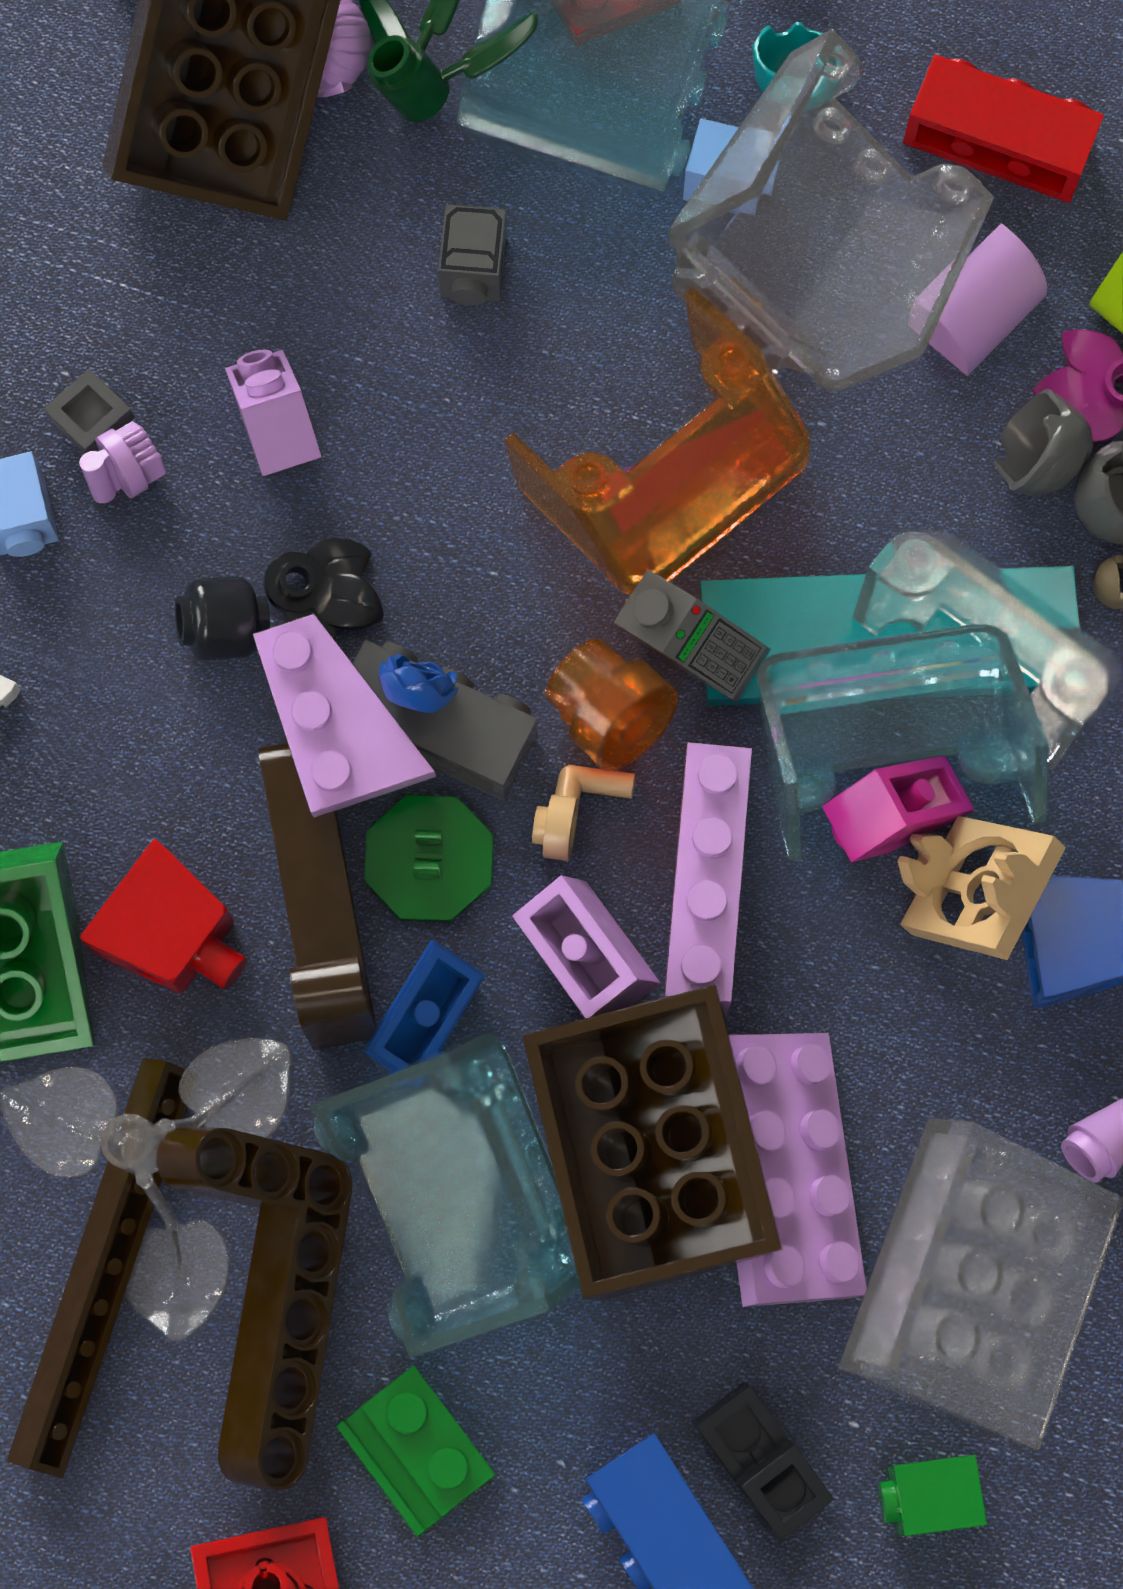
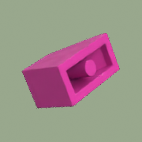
M945 755L877 768L822 806L832 825V833L836 842L846 851L851 863L888 854L910 843L909 839L912 834L931 833L954 822L958 816L964 817L975 810Z

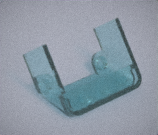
M987 624L963 625L783 652L768 657L759 665L757 669V688L772 795L789 860L802 859L799 813L818 810L834 798L836 792L834 772L957 754L963 772L978 782L998 784L1018 780L1033 824L1046 822L1049 745L1011 641L1001 629Z

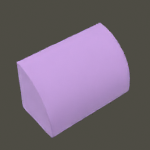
M1001 223L920 305L913 331L968 376L1047 295V282L1043 270L1028 247Z

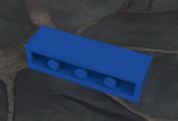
M655 1433L585 1479L592 1492L581 1498L603 1534L615 1527L629 1550L618 1559L637 1589H650L651 1587L653 1589H753Z

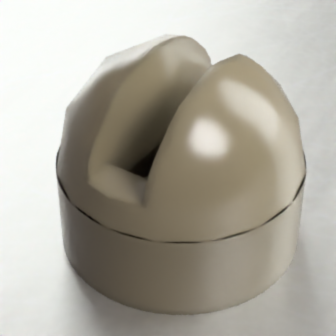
M1116 555L1103 561L1092 580V589L1096 598L1103 605L1113 609H1123V592H1120L1118 568L1123 569V555Z

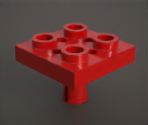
M326 1517L190 1546L197 1589H339Z

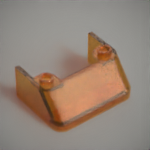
M695 287L685 293L692 346L703 356L701 371L704 383L718 398L625 473L609 457L591 452L574 456L553 472L514 432L504 439L518 488L618 589L629 595L632 594L647 569L667 581L673 579L806 468L811 456L809 432L759 347Z

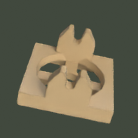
M962 816L956 818L946 839L930 833L912 834L909 840L915 850L918 851V859L900 856L898 865L903 883L916 895L900 925L916 937L1008 960L1066 847L1052 835ZM989 845L996 846L986 866L976 869L970 875L959 872L966 857L972 852ZM982 884L986 902L974 904L973 896L975 890ZM948 892L961 895V900L965 905L955 925L949 923L942 912V903ZM993 914L986 920L981 921L984 916Z

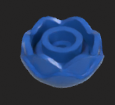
M397 654L393 657L388 656L387 662L380 664V685L386 698L408 709L425 713H437L453 700L459 688L454 687L457 673L449 672L444 674L442 669L434 662L428 661L417 664L410 662L406 656Z

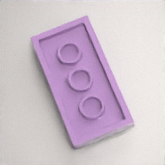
M829 1033L729 1035L783 1249L737 1263L742 1307L850 1299L868 1295Z

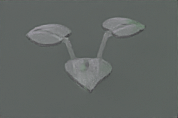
M247 1038L222 1043L204 1051L189 1064L179 1082V1094L182 1101L196 1114L189 1118L171 1121L163 1118L156 1124L136 1114H123L117 1117L118 1102L108 1081L98 1073L86 1068L64 1067L55 1069L29 1081L0 1090L1 1108L8 1129L23 1153L38 1168L57 1177L73 1178L84 1176L97 1165L102 1147L104 1156L111 1164L136 1176V1183L143 1187L161 1215L166 1230L151 1228L145 1231L125 1296L140 1315L158 1327L170 1340L181 1341L198 1330L213 1314L228 1283L230 1257L224 1238L212 1224L206 1221H193L178 1227L174 1212L153 1181L152 1174L158 1170L156 1158L159 1144L166 1134L177 1128H198L205 1124V1128H229L269 1138L282 1122L288 1106L292 1054L289 1047L284 1043L269 1039Z

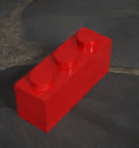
M934 54L910 112L903 144L1071 203L1105 114L1091 110L1085 103L1070 98L1060 99L1035 90L1030 84L1014 78L1004 79L978 70L972 63L957 58L947 59Z

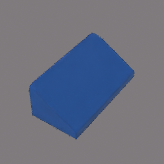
M431 940L363 1052L406 1085L419 1087L486 975L436 941Z

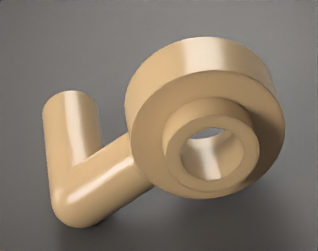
M575 765L565 766L559 773L555 795H551L549 806H537L532 843L543 845V858L570 861L576 834L581 792L632 799L636 775L634 773Z

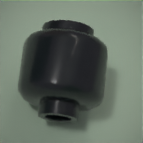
M244 577L196 579L189 584L185 595L176 597L175 626L180 646H189L192 654L199 660L248 657L257 647L253 634L270 629L268 601L266 597H256L253 586Z

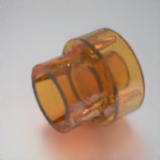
M589 639L571 651L554 670L547 688L544 690L547 700L560 711V718L570 726L571 740L595 764L605 771L623 768L648 751L669 726L678 705V692L647 662L643 660L627 662L602 639Z

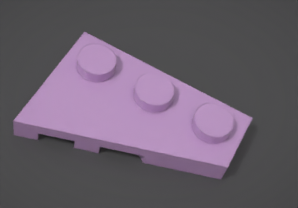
M314 614L253 634L304 794L314 818L436 777L435 771Z

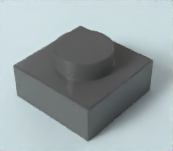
M90 369L86 370L44 408L48 419L84 454L90 451H98L95 442L96 437L110 429L116 431L134 419L131 409Z

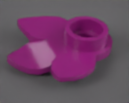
M1080 329L1064 331L1061 335V343L1068 366L1060 368L1043 378L1035 386L1033 394L1036 396L1045 389H1051L1068 400L1082 412L1090 424L1093 444L1103 443L1118 435L1123 427V395L1115 390V385L1123 383V353L1116 341L1105 334Z

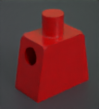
M156 839L151 841L79 937L86 947L98 957L179 994L187 989L198 972L223 990H227L238 979L247 963L246 957L222 941L234 923L228 909Z

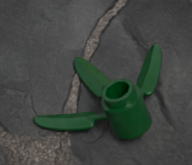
M359 0L365 20L376 42L367 61L371 82L404 119L411 122L426 120L439 112L445 104L450 91L449 79L462 72L470 79L477 78L502 63L524 45L536 31L538 14L532 12L497 35L467 51L460 61L440 70L426 54L425 50L433 33L440 36L447 31L460 0H431L420 23L419 29L421 34L417 42L409 38L401 20L388 0Z

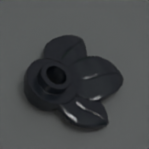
M340 538L323 539L306 554L288 552L279 555L270 563L264 574L263 586L265 594L274 607L284 612L286 623L314 614L334 641L336 640V629H362L380 622L384 616L381 601L376 591L365 579L359 577L371 558V551L358 542ZM289 573L302 575L306 581V588L303 590L292 589L286 582V575Z

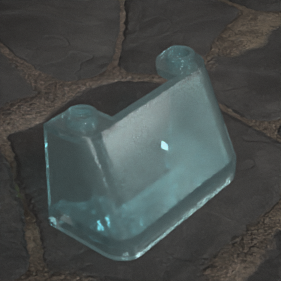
M483 1034L310 1105L315 1118V1135L321 1147L341 1161H349L358 1157L406 1280L394 1290L392 1302L388 1307V1318L393 1332L403 1341L409 1358L548 1312L580 1287L551 1160L510 1057L503 1044L493 1034Z

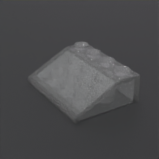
M928 1118L838 1369L891 1393L1039 1451L1123 1205V1197L975 1122Z

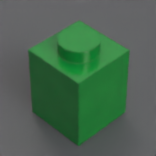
M976 1455L886 1467L888 1481L878 1482L879 1501L884 1523H895L897 1536H910L987 1525Z

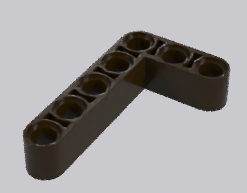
M288 743L258 748L296 967L290 968V979L300 1027L313 1051L370 1040L376 1031V1023L337 812L333 811L315 818L312 816Z
M177 1128L166 1134L157 1150L156 1165L161 1178L167 1185L183 1191L260 1208L218 1446V1463L224 1476L234 1483L275 1490L288 1489L295 1485L302 1477L308 1461L352 1196V1175L343 1159L332 1154L229 1128ZM201 1152H202V1164L200 1163V1154H201Z

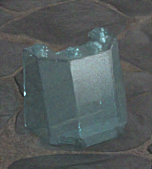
M486 0L475 35L474 47L497 35L532 12L538 14V25L528 41L502 63L477 78L470 79L466 75L464 76L458 98L456 123L664 192L670 175L679 178L685 166L690 142L681 140L683 133L681 120L687 104L696 107L700 100L707 77V72L700 70V66L707 47L717 49L728 16L726 13L720 12V9L725 11L731 0Z

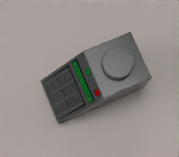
M647 569L613 622L644 647L736 703L771 651L762 642L702 601Z

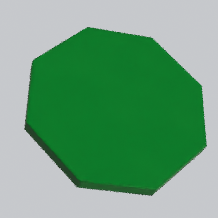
M406 795L367 829L364 882L400 921L453 922L492 886L494 835L458 797Z

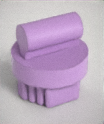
M133 421L116 431L110 429L96 437L95 442L99 452H87L79 461L94 501L98 503L110 502L120 489L129 498H134L147 490L148 484L166 474L161 455L157 452L151 439L148 438L147 432L144 431L142 426Z

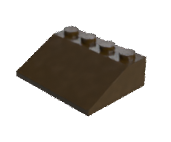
M139 0L102 165L110 179L287 221L341 0Z
M715 984L523 1035L583 1299L601 1301L665 1285L783 1250L718 989Z

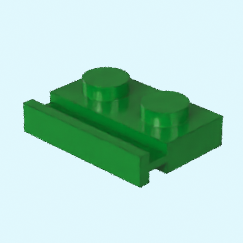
M414 1365L336 1426L417 1537L496 1476L495 1472Z

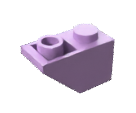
M265 349L256 350L240 357L236 365L225 368L262 476L321 458L301 389L283 350L274 353Z

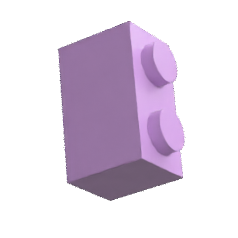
M561 875L512 915L585 1018L631 1007L660 984L658 978L586 881Z

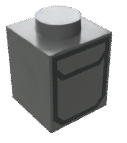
M445 204L438 267L441 297L451 298L459 304L469 306L481 305L486 301L501 302L507 243L506 209Z

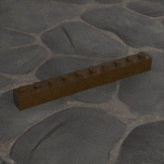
M142 1059L6 1460L10 1463L59 1478L64 1477L163 1180L156 1165L157 1150L161 1140L168 1132L180 1128L197 1074L167 1061Z

